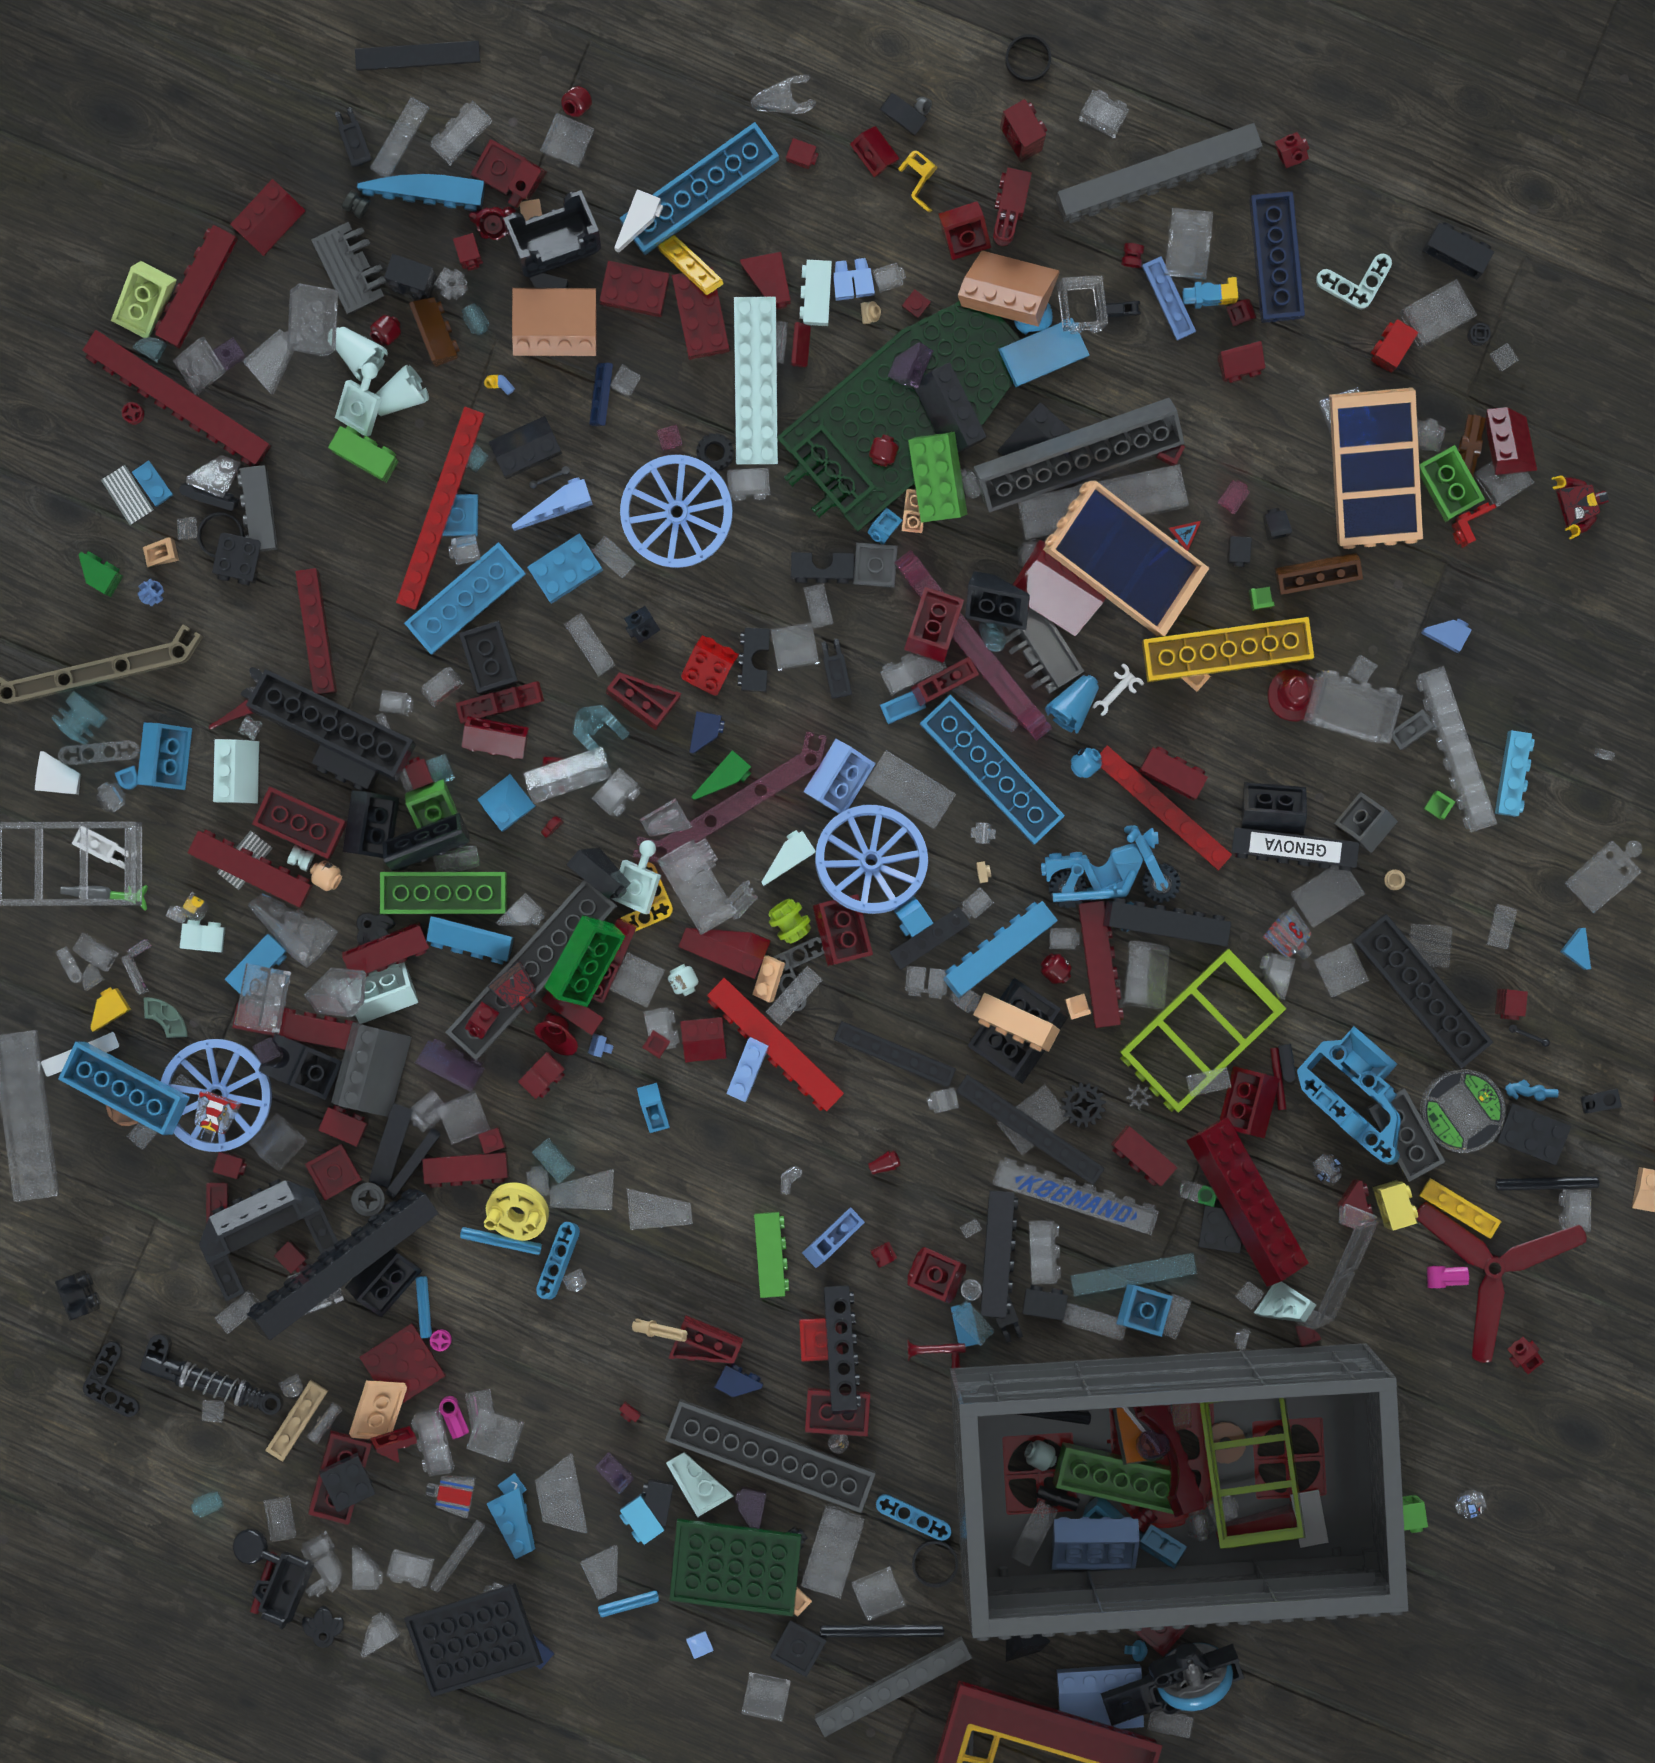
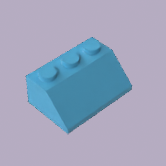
M144 722L137 777L138 785L185 790L192 728Z

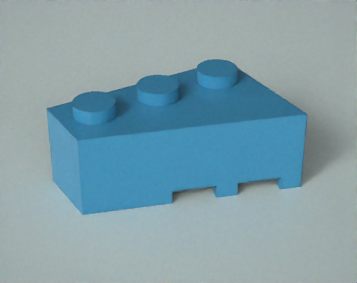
M915 896L903 906L893 910L902 923L899 927L905 936L910 935L912 938L933 924Z

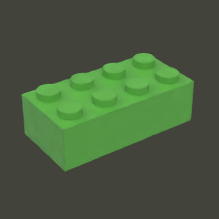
M955 432L915 437L908 440L921 523L960 518L967 515Z

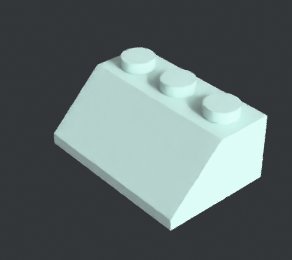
M215 739L213 802L258 803L260 741Z
M405 962L389 964L387 969L380 972L372 971L369 973V976L361 980L357 978L345 980L351 1006L359 1024L418 1003L416 991Z

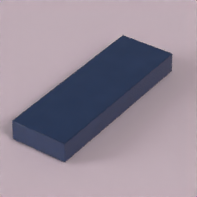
M612 363L597 364L589 422L591 426H605Z

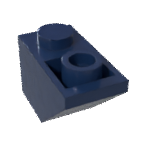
M732 1363L731 1365L726 1364L714 1388L731 1397L761 1389L763 1382L760 1381L761 1377L751 1372L748 1375L742 1372V1367Z

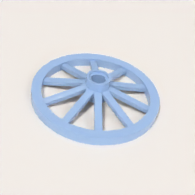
M668 455L646 463L631 477L621 499L620 516L624 533L630 544L639 554L658 565L681 568L706 560L720 548L730 531L733 506L731 495L724 480L712 467L690 456ZM669 464H679L676 500L672 497L657 468ZM685 466H693L706 473L703 479L682 501ZM651 472L669 504L637 490V485ZM712 479L717 485L722 499L688 507L692 500ZM632 495L650 502L665 511L630 517L629 511ZM724 506L721 528L690 515L692 512ZM675 507H682L683 514L678 518L673 517V509ZM667 518L642 544L631 526L633 523ZM687 520L718 534L713 542L703 551L688 526ZM673 523L668 558L658 556L649 551L647 548ZM679 524H681L696 555L674 559Z
M861 805L841 812L827 824L818 840L815 864L821 884L834 900L846 908L857 912L877 914L897 909L914 897L926 875L928 853L920 831L903 814L884 806ZM876 816L869 850L854 819L856 817ZM882 817L900 825L902 828L879 851H876ZM848 821L862 853L832 835V833L841 824ZM906 832L911 836L917 848V851L882 857ZM827 841H830L858 860L824 861ZM919 857L916 878L883 865ZM871 859L876 864L870 866L865 861ZM859 867V869L837 886L831 881L826 868ZM879 871L908 882L911 886L895 898ZM865 874L861 901L852 899L841 892L858 877ZM872 875H874L889 901L867 903Z
M208 1039L193 1043L174 1056L164 1071L161 1079L162 1083L179 1092L200 1095V1092L205 1093V1091L214 1094V1091L218 1089L222 1092V1097L261 1107L255 1122L250 1127L235 1108L232 1110L229 1104L226 1106L228 1108L227 1111L245 1131L244 1134L228 1142L225 1140L224 1116L223 1123L218 1117L219 1128L221 1129L218 1130L219 1143H210L197 1139L203 1127L199 1126L200 1122L207 1118L204 1112L191 1135L179 1123L177 1124L174 1134L181 1141L199 1150L221 1152L245 1144L261 1130L270 1112L272 1089L269 1076L258 1071L262 1063L256 1055L236 1042L224 1039ZM213 1048H223L234 1052L221 1082H219ZM206 1049L212 1083L186 1060L188 1056L199 1050ZM242 1056L250 1063L255 1073L226 1086L239 1057ZM182 1064L207 1089L171 1084L178 1066ZM259 1078L262 1100L230 1094V1092ZM205 1097L186 1106L182 1115L207 1104L209 1100Z

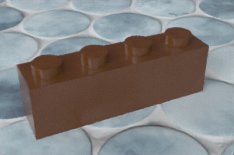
M1357 553L1275 568L1277 586L1281 595L1363 579L1361 562Z

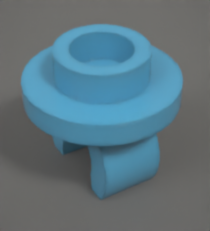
M1137 1640L1133 1646L1125 1645L1124 1654H1132L1135 1661H1143L1147 1655V1647L1144 1641Z

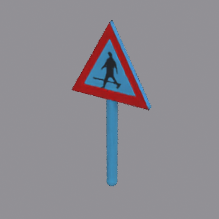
M1201 521L1168 529L1176 538L1174 541L1176 543L1179 542L1188 551ZM1165 547L1162 551H1160L1156 556H1154L1150 560L1148 566H1150L1157 559H1159L1169 549Z

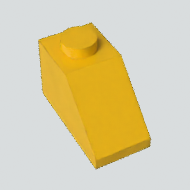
M110 987L100 993L102 997L97 999L91 1023L92 1032L98 1031L131 1010L118 988L112 990Z

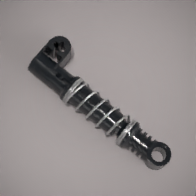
M163 1333L150 1338L140 1371L175 1382L176 1386L181 1388L187 1386L192 1388V1391L194 1389L202 1391L203 1395L208 1393L214 1395L213 1398L216 1396L224 1398V1402L233 1397L234 1405L242 1407L249 1404V1407L252 1408L254 1406V1409L259 1407L260 1411L268 1415L276 1414L282 1409L284 1401L280 1394L266 1390L263 1392V1389L258 1391L257 1387L253 1389V1386L246 1380H242L240 1383L239 1378L233 1380L229 1378V1375H219L218 1371L211 1373L208 1372V1368L202 1370L196 1364L191 1366V1362L183 1361L181 1363L169 1359L168 1356L172 1347L171 1338ZM162 1340L164 1347L160 1348L158 1352L163 1353L164 1356L150 1353L151 1350L155 1351L158 1349L156 1342ZM269 1398L276 1400L277 1407L275 1409L268 1407L267 1400Z

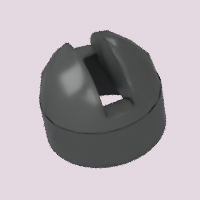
M925 97L917 98L914 108L921 114L927 115L931 110L932 101Z

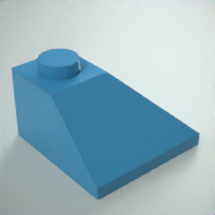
M511 774L477 799L502 832L536 807Z

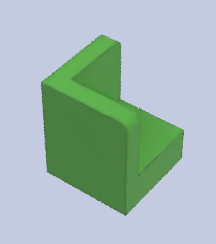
M1270 587L1249 590L1252 611L1273 608L1275 606L1274 602H1272Z
M1435 791L1424 807V810L1443 820L1453 807L1455 801L1440 791Z

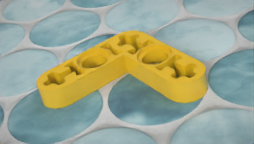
M648 862L647 867H652L653 872L658 874L654 864ZM661 879L658 884L661 887V893L654 897L651 907H654V911L660 909V904L668 905L667 914H656L658 919L654 920V915L650 910V921L646 924L639 921L638 917L641 913L639 911H634L621 917V919L630 922L633 921L630 917L635 915V921L639 925L636 931L668 918L673 912L672 904Z

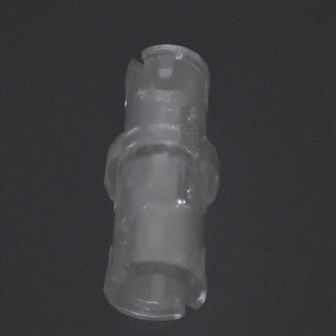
M331 1402V1405L322 1417H318L317 1424L307 1435L308 1438L318 1444L325 1432L332 1428V1423L339 1413L342 1412V1408Z

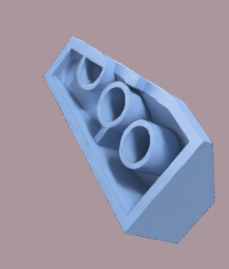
M579 477L569 480L567 485H564L512 524L513 530L516 531L593 505L585 480H580Z

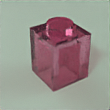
M1232 480L1217 503L1235 514L1250 492L1247 490L1248 486L1239 480L1237 482Z

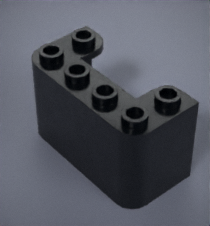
M582 190L568 193L563 200L564 208L553 209L547 214L531 217L527 221H525L523 214L516 212L503 218L507 237L524 276H535L593 255L601 249L599 230Z

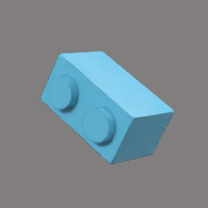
M642 1494L620 1509L622 1513L619 1515L626 1526L630 1524L634 1530L631 1533L638 1543L642 1541L645 1545L665 1530V1527L661 1526L645 1503V1498Z

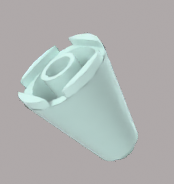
M337 327L331 333L332 345L359 381L362 382L363 380L361 369L364 364L373 363L377 366L378 371L384 365L385 360H383L384 354L387 356L388 352L383 346L346 327Z
M403 366L375 393L382 398L378 415L390 414L429 400L428 391L426 388L422 389L421 382L423 381L412 366Z

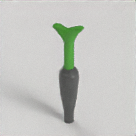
M147 885L135 893L111 891L109 887L61 886V894L97 902H108L111 899L132 901L141 906L144 911L147 910L144 899Z

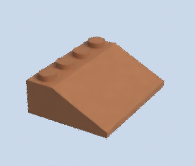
M981 251L963 280L958 298L962 307L1039 327L1060 272L1059 270Z
M513 288V356H596V288Z

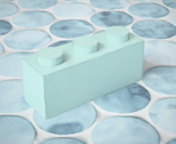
M807 260V265H802V278H806L805 286H801V298H805L804 307L800 306L799 319H803V324L828 326L832 261Z

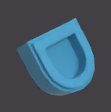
M135 766L115 772L117 781L122 788L129 790L138 785V772Z

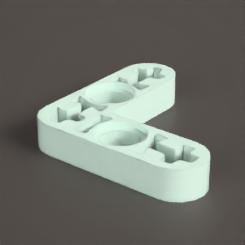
M1386 254L1377 255L1359 286L1328 269L1318 273L1316 283L1321 289L1360 310L1365 309L1373 300L1390 270L1392 260ZM1377 260H1386L1385 264L1387 267L1383 266L1379 274L1371 271L1372 268L1374 271L1378 268L1379 263ZM1328 274L1330 281L1335 282V279L1339 280L1334 290L1331 289L1333 284L1329 282L1323 284V279L1320 276ZM1374 276L1378 282L1377 286L1369 287L1366 283L1367 277ZM1346 284L1349 287V293L1346 295L1340 294L1338 286ZM1355 289L1357 290L1355 295H1357L1358 297H1360L1362 294L1365 295V300L1367 301V303L1363 302L1360 305L1358 304V298L1354 296L1352 297V300L1348 298Z

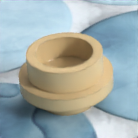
M1390 870L1385 875V885L1391 890L1401 889L1405 884L1404 874L1399 870Z

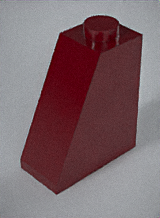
M781 252L740 260L742 269L762 297H776V310L786 308L787 304H791Z

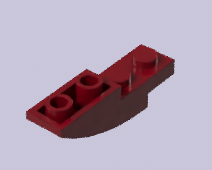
M621 918L617 919L615 926L626 937L592 999L604 1003L637 928L636 925Z

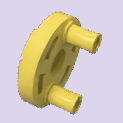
M506 1183L500 1185L492 1192L486 1205L487 1218L484 1221V1226L488 1230L495 1229L501 1235L518 1241L530 1240L537 1237L544 1230L549 1218L548 1205L543 1196L532 1187L522 1183ZM512 1207L522 1209L524 1214L516 1213Z

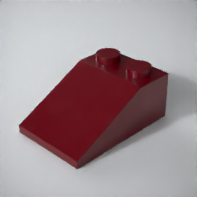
M925 587L904 650L944 663L964 599Z

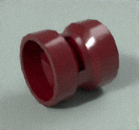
M1124 243L1123 250L1125 256L1122 257L1121 265L1141 268V255L1144 253L1145 246L1135 243Z
M1144 1507L1139 1508L1137 1515L1133 1514L1131 1516L1133 1519H1138L1139 1530L1143 1534L1148 1529L1147 1525L1154 1523L1158 1519L1148 1508Z

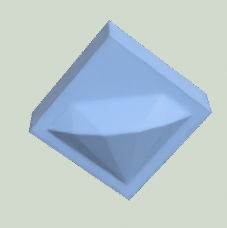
M706 1631L686 1639L694 1659L714 1651Z

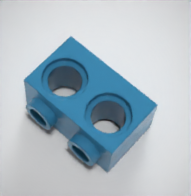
M1152 1524L1139 1544L1141 1549L1173 1569L1176 1568L1187 1546Z

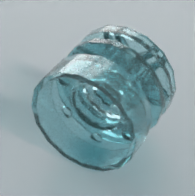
M73 691L65 700L71 708L70 711L59 708L58 711L64 718L62 719L54 714L51 719L69 738L86 746L89 741L82 734L85 733L93 737L94 734L88 727L92 725L100 729L108 717L79 693Z

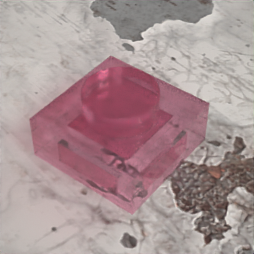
M677 424L657 430L663 451L683 445Z

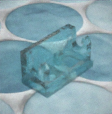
M967 1300L951 1313L980 1346L994 1333L992 1326L983 1317H980L978 1311Z

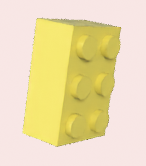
M1395 1180L1372 1187L1385 1228L1394 1231L1417 1224L1415 1218H1418L1416 1207L1410 1203L1409 1198H1412L1409 1186Z

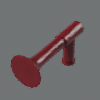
M908 1340V1361L917 1354L951 1353V1368H961L959 1353H966L965 1343L918 1346L910 1343Z

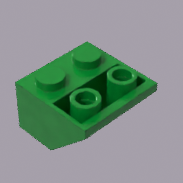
M89 551L86 554L80 552L79 559L86 584L112 597L123 578V575L119 574L120 569L107 561L103 565L100 563L102 559Z

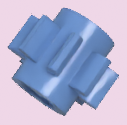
M149 579L138 586L141 591L137 594L144 604L153 606L155 603L158 604L163 600L161 594L164 591L159 582Z

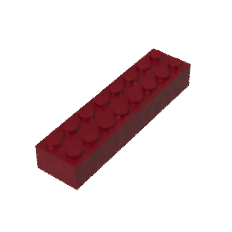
M1227 1117L1213 1123L1186 1140L1266 1286L1268 1287L1285 1280L1309 1264L1229 1118Z

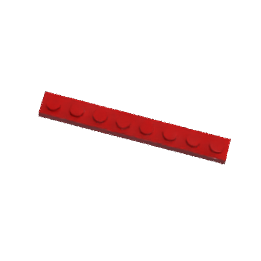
M1108 745L1100 753L1101 769L1213 867L1219 870L1232 856L1228 850Z

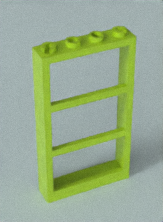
M1226 949L1120 1051L1122 1055L1120 1059L1128 1067L1132 1065L1137 1070L1134 1074L1142 1082L1146 1080L1151 1085L1149 1089L1156 1097L1161 1095L1166 1100L1163 1104L1171 1112L1175 1110L1179 1113L1286 1008L1230 949ZM1224 961L1273 1011L1246 1039L1196 989ZM1190 994L1240 1044L1213 1071L1163 1021ZM1157 1026L1206 1075L1179 1103L1130 1054Z
M1279 1398L1283 1434L1214 1443L1209 1409L1210 1403L1218 1402L1200 1403L1220 1549L1306 1538L1286 1398ZM1285 1441L1291 1480L1221 1490L1215 1450ZM1292 1487L1297 1527L1227 1536L1222 1497Z

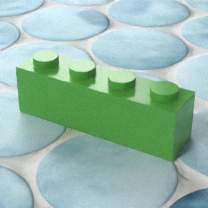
M779 1212L755 1213L760 1298L785 1296V1291H789V1279H784V1270H788L787 1258H783L782 1250L786 1249V1239L781 1237V1229L785 1228L784 1216H780Z

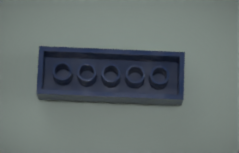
M1293 191L1251 195L1249 205L1261 323L1303 319L1305 310Z

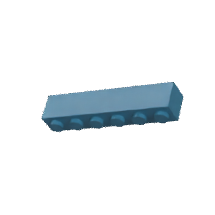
M1043 901L1039 904L1036 902L1032 903L1025 909L1027 911L1025 915L1021 917L1018 914L1009 921L1011 926L1007 929L1001 927L993 934L995 936L993 940L989 942L986 939L977 946L979 950L975 954L969 952L961 959L963 961L962 964L958 967L954 964L945 971L947 975L943 980L958 999L1058 921Z

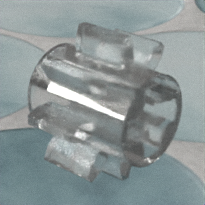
M976 822V828L971 827L970 838H975V843L990 844V840L995 839L996 829H991L992 823Z
M1137 1084L1135 1090L1128 1088L1131 1094L1125 1098L1132 1101L1129 1107L1136 1104L1137 1109L1140 1110L1143 1104L1149 1106L1146 1100L1152 1096L1145 1093L1148 1090L1147 1087L1140 1090V1086ZM1137 1091L1144 1095V1099H1140V1103L1133 1099V1096L1137 1095Z

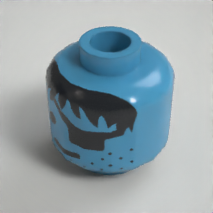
M1084 747L1078 751L1071 759V769L1078 777H1091L1101 768L1100 753L1096 749Z

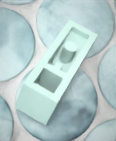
M795 830L786 836L788 840L782 846L762 880L763 886L816 853L803 831L798 833Z

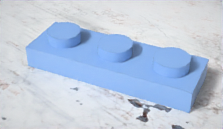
M751 1037L748 1039L727 1091L728 1095L743 1102L748 1100L768 1050V1045Z

